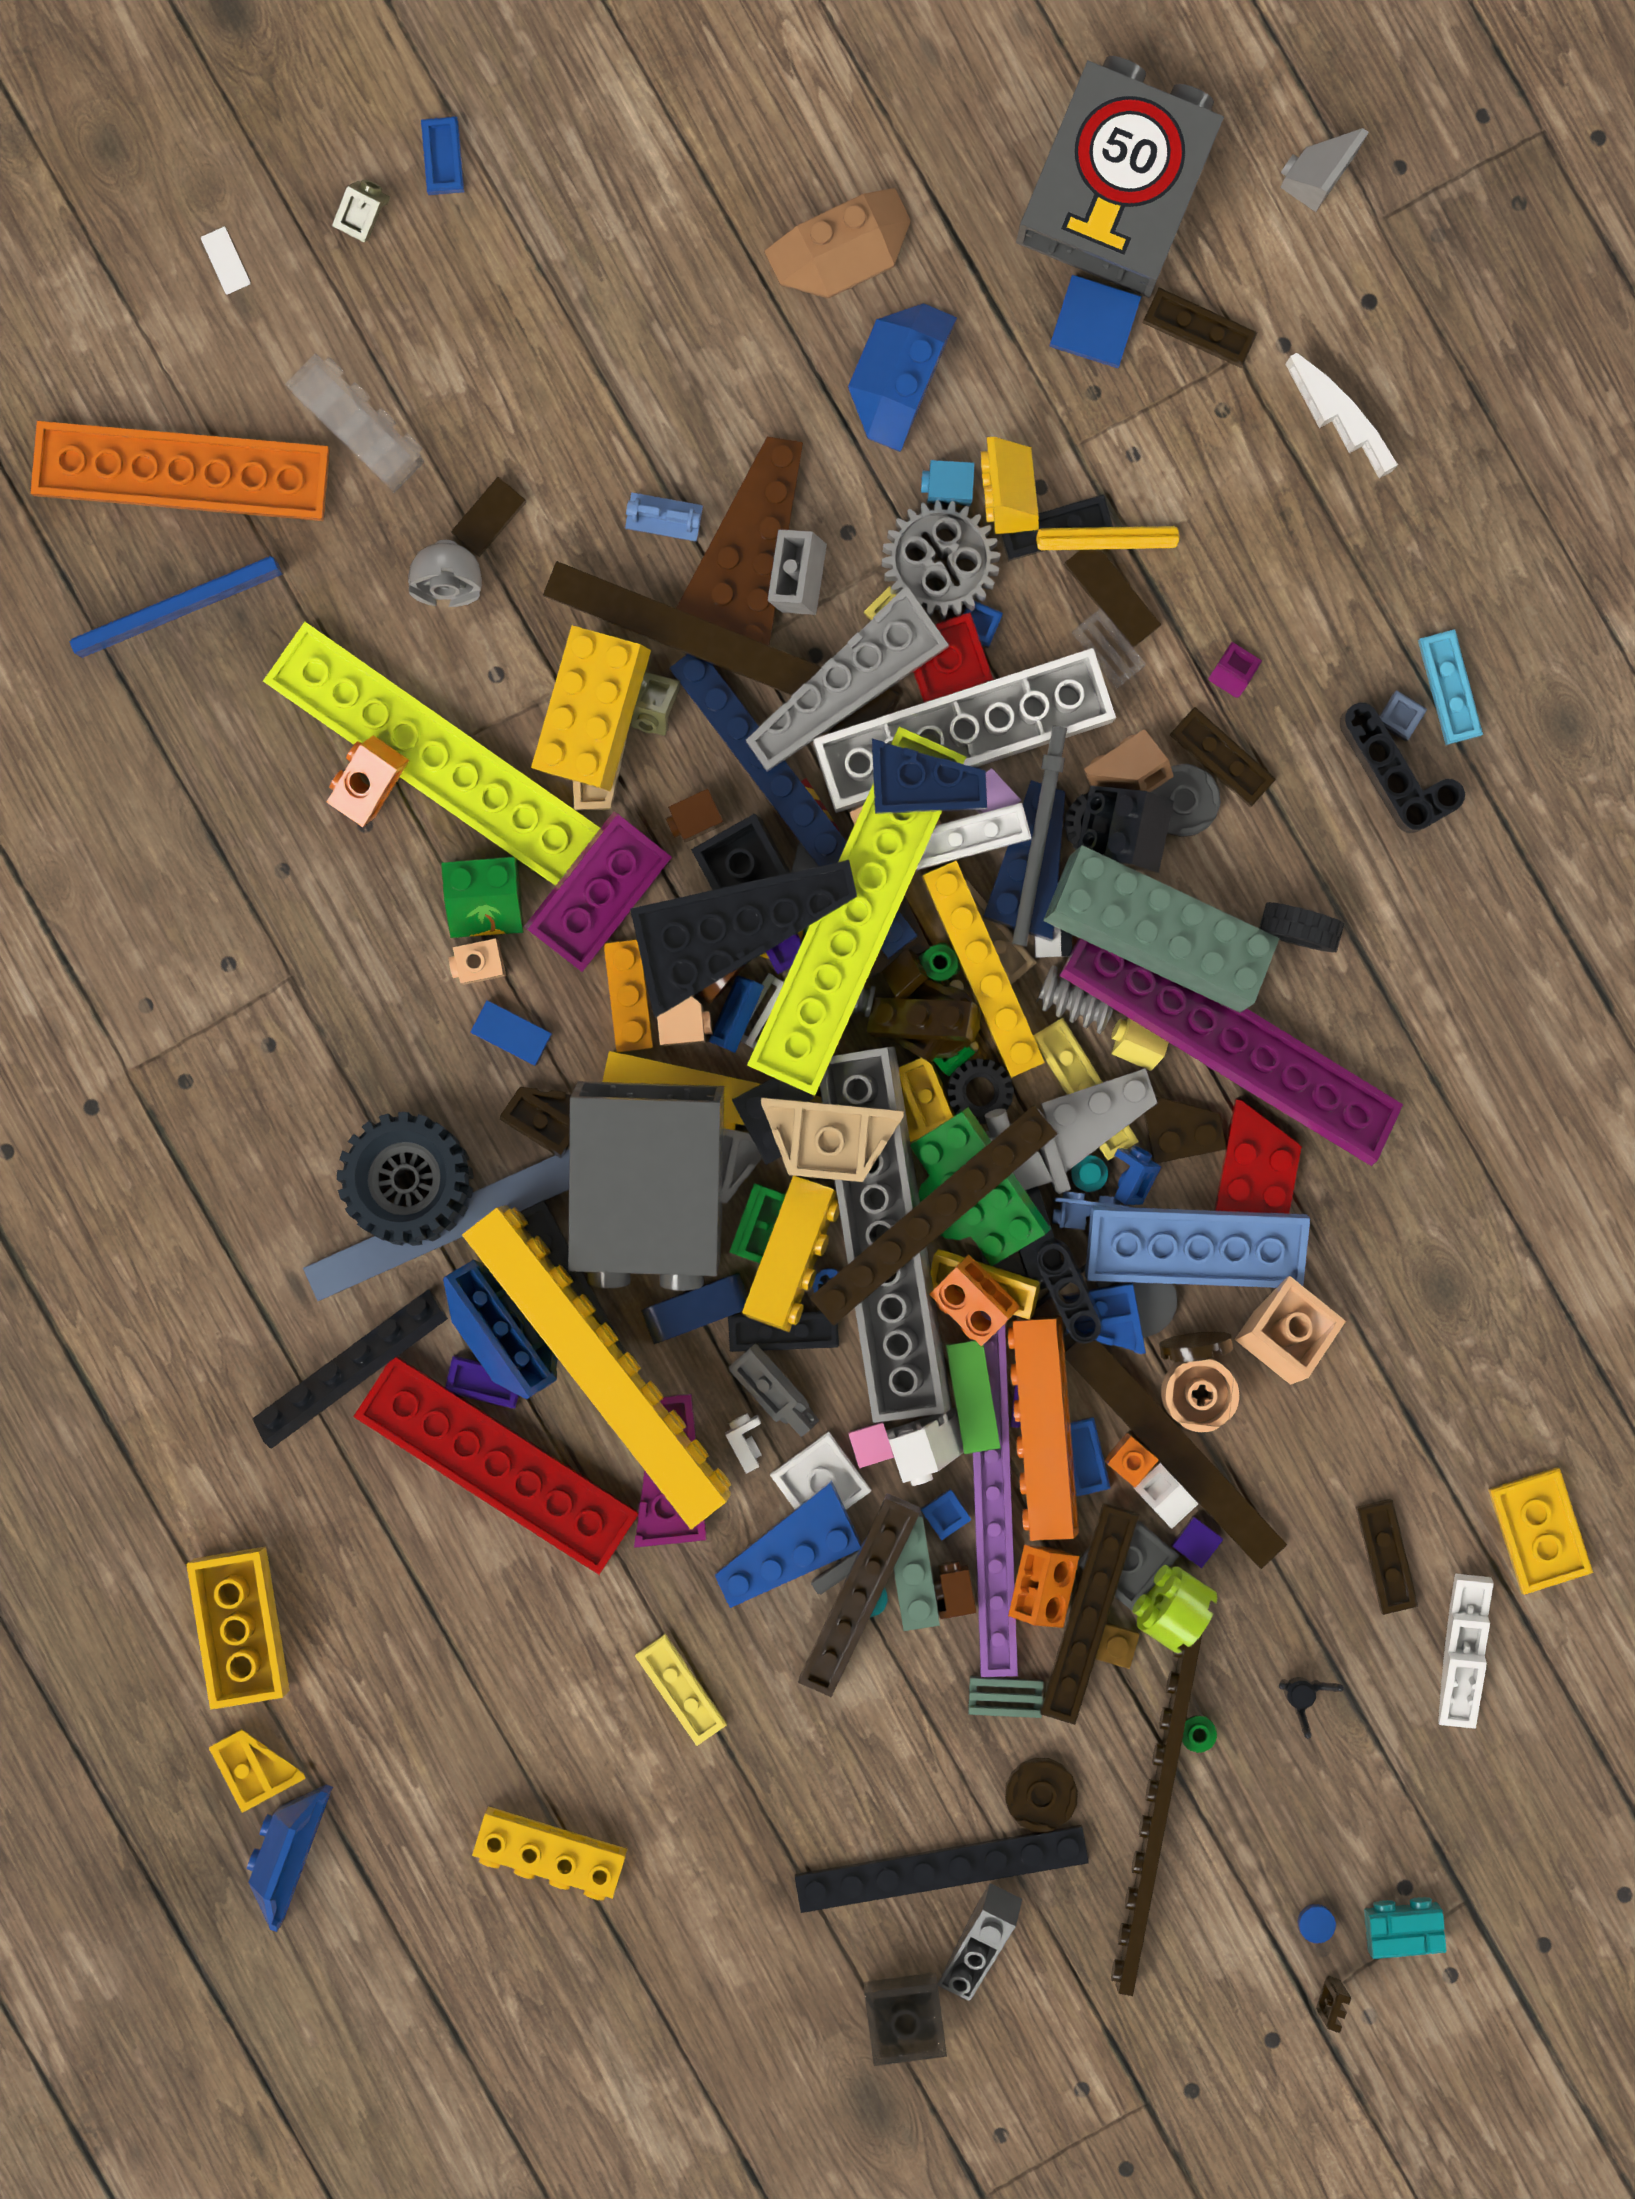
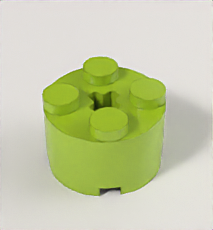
M1163 1565L1154 1577L1155 1585L1147 1595L1143 1594L1137 1599L1132 1612L1137 1615V1627L1171 1651L1180 1653L1182 1651L1179 1646L1184 1644L1190 1647L1208 1626L1213 1615L1208 1608L1210 1601L1217 1603V1593L1182 1568H1170L1167 1565Z

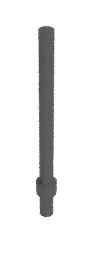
M1052 727L1048 754L1043 755L1041 769L1045 770L1012 944L1027 946L1059 772L1063 773L1065 758L1062 757L1067 733V728Z

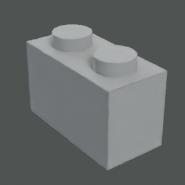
M778 530L768 602L782 613L816 615L827 544L814 532Z

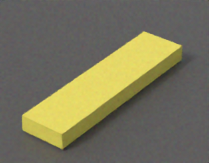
M1063 1017L1033 1035L1041 1054L1066 1095L1103 1083ZM1128 1125L1102 1144L1099 1149L1108 1161L1115 1157L1118 1148L1128 1149L1139 1141Z

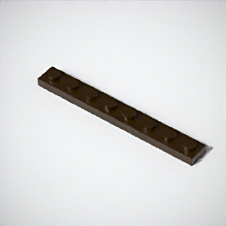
M1033 1105L809 1298L833 1326L836 1325L1059 1134L1058 1131L1040 1110Z

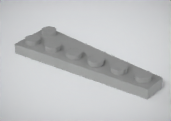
M909 587L903 588L833 658H830L806 684H803L785 704L776 710L746 739V743L767 772L948 648V643Z

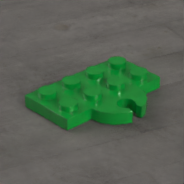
M969 1107L909 1145L930 1175L920 1186L918 1192L920 1202L991 1142ZM1012 1173L940 1236L954 1240H961L971 1236L989 1264L993 1266L1044 1236L1051 1228Z

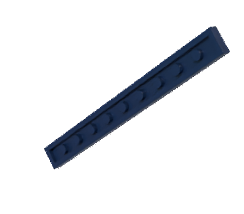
M689 654L669 668L671 673L680 681L681 686L818 867L837 863L847 842L785 760L768 772L764 769L746 743V739L759 726L713 665ZM899 910L881 947V950L888 959L918 937Z

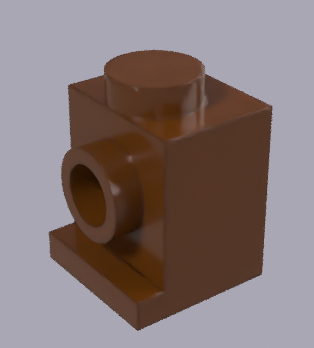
M960 1561L939 1564L940 1580L933 1582L937 1603H945V1606L938 1607L940 1619L977 1613L968 1566H960Z

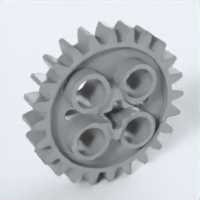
M936 500L934 510L929 511L925 503H921L919 515L913 510L908 509V522L897 518L895 525L899 532L889 530L887 538L892 543L883 544L882 552L890 556L882 559V567L891 569L884 574V580L888 582L896 581L892 585L890 593L892 595L897 594L908 586L920 605L926 608L929 618L933 615L934 610H939L942 620L946 619L947 611L950 609L953 610L957 617L961 616L962 605L973 611L975 608L974 597L982 602L986 599V593L982 588L990 590L994 588L995 582L988 576H998L999 568L992 563L1000 560V553L990 551L997 546L998 540L997 538L986 539L990 534L991 526L979 528L981 515L978 514L972 519L968 518V506H965L960 513L955 512L954 501H951L947 510H942L940 501ZM942 529H948L955 534L956 538L950 542H944L937 537L936 533ZM922 534H927L929 536V538L931 539L932 546H930L929 543L922 538ZM912 548H917L924 552L925 557L920 561H913L907 557L906 552ZM935 551L941 559L948 558L946 567L941 561L934 563ZM961 559H969L975 564L976 568L972 571L964 572L957 567L956 563ZM949 573L960 582L959 586H955L952 583ZM931 578H938L944 582L945 587L940 591H933L927 587L926 582Z

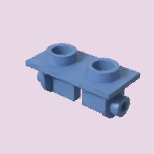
M631 492L630 501L628 500L625 529L697 542L703 505Z
M1063 1192L1062 1198L1053 1199V1202L1061 1203L1060 1210H1053L1052 1223L1059 1224V1228L1085 1230L1086 1216L1090 1217L1091 1206H1129L1120 1205L1121 1202L1114 1197L1099 1196V1202L1084 1201L1085 1194Z

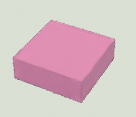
M883 1422L848 1432L859 1468L894 1458Z

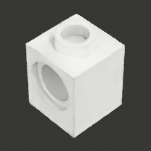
M1161 1463L1143 1478L1136 1488L1134 1487L1171 1529L1198 1505L1194 1498Z

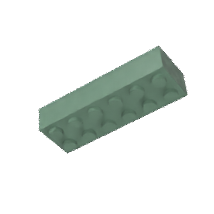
M1083 845L1069 856L1043 920L1239 1013L1255 1003L1280 939Z

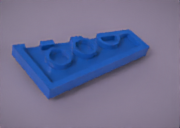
M832 1480L715 1573V1578L730 1608L860 1550L862 1543Z

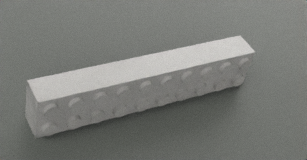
M895 1047L832 1056L820 1083L823 1103L904 1111L901 1122L864 1181L835 1180L848 1264L920 1203L912 1150L909 1146L910 1138ZM927 1247L855 1308L873 1423L941 1414L952 1409L936 1303L929 1295L933 1290Z

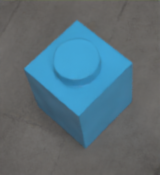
M931 460L929 471L922 470L921 493H928L927 503L935 504L936 500H939L941 504L949 505L951 501H954L955 505L971 506L975 463Z

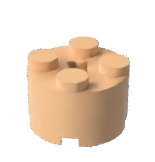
M1209 1358L1208 1360L1194 1362H1175L1163 1379L1161 1397L1168 1414L1181 1426L1195 1432H1210L1225 1424L1235 1414L1239 1403V1388L1232 1373L1218 1361ZM1202 1384V1388L1208 1391V1396L1201 1397L1200 1403H1197V1399L1191 1396L1192 1391L1198 1390L1199 1385Z

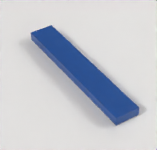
M269 556L74 637L69 642L73 652L83 658L281 576L283 573L279 563Z

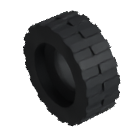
M1267 902L1259 929L1287 943L1336 953L1345 923L1314 911L1286 904Z

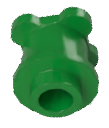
M938 943L931 946L918 957L927 976L940 984L943 980L949 979L952 975H957L960 971V964L956 953L946 943ZM936 957L944 958L946 967L944 969L935 968L933 959Z

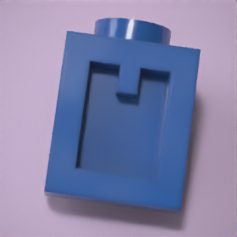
M1132 1146L1131 1149L1118 1148L1115 1156L1130 1165V1167L1119 1178V1188L1114 1198L1125 1205H1142L1161 1166L1150 1160L1152 1155L1140 1147Z

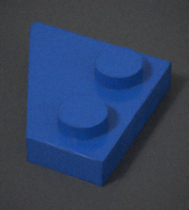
M1133 1282L1089 1290L1102 1318L1101 1332L1095 1340L1110 1346L1116 1345L1133 1350L1134 1353L1145 1354L1146 1349ZM1080 1292L1064 1294L1062 1297L1069 1300L1075 1299L1079 1296ZM1080 1316L1075 1321L1076 1328L1084 1333L1091 1332L1096 1326L1094 1320L1089 1316Z

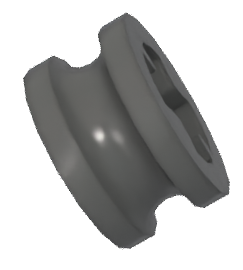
M871 985L870 988L863 987L853 1009V1015L862 1012L865 1017L869 1018L876 986Z

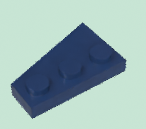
M872 738L875 814L987 809L986 770L943 758L940 759Z

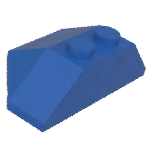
M923 303L876 319L848 385L867 439L898 452L902 451L957 317Z
M472 1260L443 1278L452 1323L494 1383L527 1400L557 1380L556 1368L558 1358L486 1266H483L482 1263L476 1260Z
M326 1784L280 1805L273 1815H266L259 1835L264 1836L265 1839L260 1850L254 1848L248 1862L247 1869L252 1871L248 1883L272 1931L277 1932L285 1919L333 1789L330 1785Z

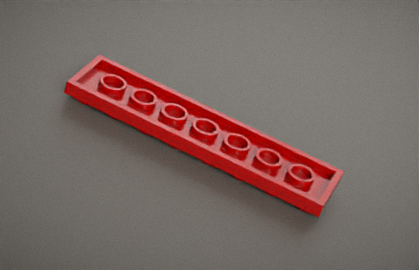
M398 1356L387 1363L353 1416L598 1575H600L639 1514V1511L459 1395L449 1391L445 1386Z

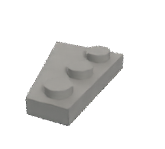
M1145 1068L1041 1103L1046 1119L1059 1133L1054 1137V1141L1065 1172L1157 1104V1100Z

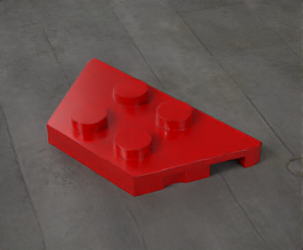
M1242 1100L1234 1101L1226 1143L1227 1150H1225L1214 1211L1289 1214L1302 1146Z

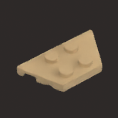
M761 1098V1105L767 1116L787 1172L793 1176L863 1182L904 1116V1111Z

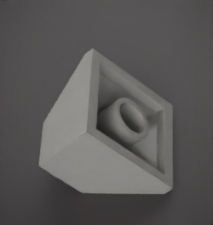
M1361 128L1306 147L1300 157L1293 154L1281 171L1286 177L1280 188L1316 212L1358 153L1369 132Z

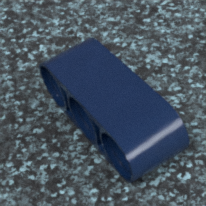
M739 1272L706 1284L699 1289L685 1292L641 1310L653 1344H657L743 1311L748 1293Z

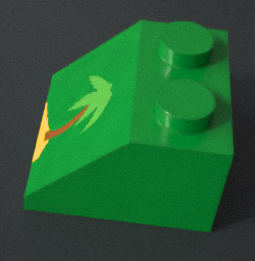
M515 857L441 863L444 903L450 938L524 933L519 864Z

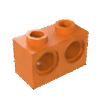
M969 1254L929 1294L935 1300L938 1308L944 1313L949 1314L961 1326L964 1334L970 1339L975 1340L980 1346L988 1341L1021 1307ZM954 1285L960 1286L965 1294L959 1293ZM980 1311L986 1312L991 1320L984 1318Z
M1024 1545L1008 1616L1035 1626L1063 1628L1079 1556L1052 1547Z

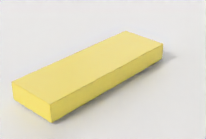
M666 1633L635 1654V1657L696 1746L727 1726V1722Z

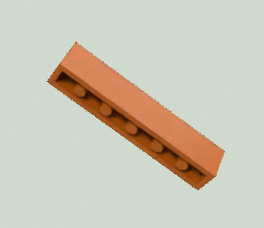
M1061 1315L1031 1317L1030 1320L1021 1317L1012 1321L1013 1327L1008 1328V1344L1010 1349H1015L1016 1363L1011 1364V1380L1013 1386L1018 1385L1019 1400H1014V1417L1016 1422H1021L1022 1436L1017 1437V1454L1019 1458H1024L1025 1472L1020 1473V1491L1022 1495H1027L1028 1509H1023V1527L1025 1531H1029L1030 1541L1074 1539L1079 1534L1062 1317Z

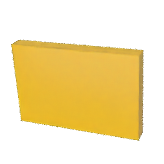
M1556 1467L1488 1489L1517 1582L1523 1595L1593 1573L1560 1468Z

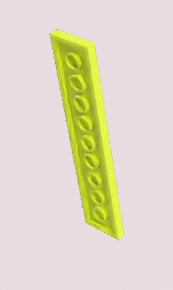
M306 622L302 624L263 680L264 683L353 745L357 741L363 743L374 735L409 759L400 778L555 886L600 829L596 824Z
M898 727L891 743L894 746L908 748L919 753L964 764L966 756L901 727ZM873 783L838 861L849 860L857 898L809 926L747 1066L815 1096L942 811L875 814Z

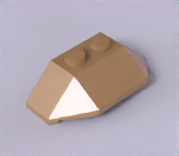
M895 188L864 193L797 225L767 248L764 253L781 286L791 287L829 299L893 268L911 220Z

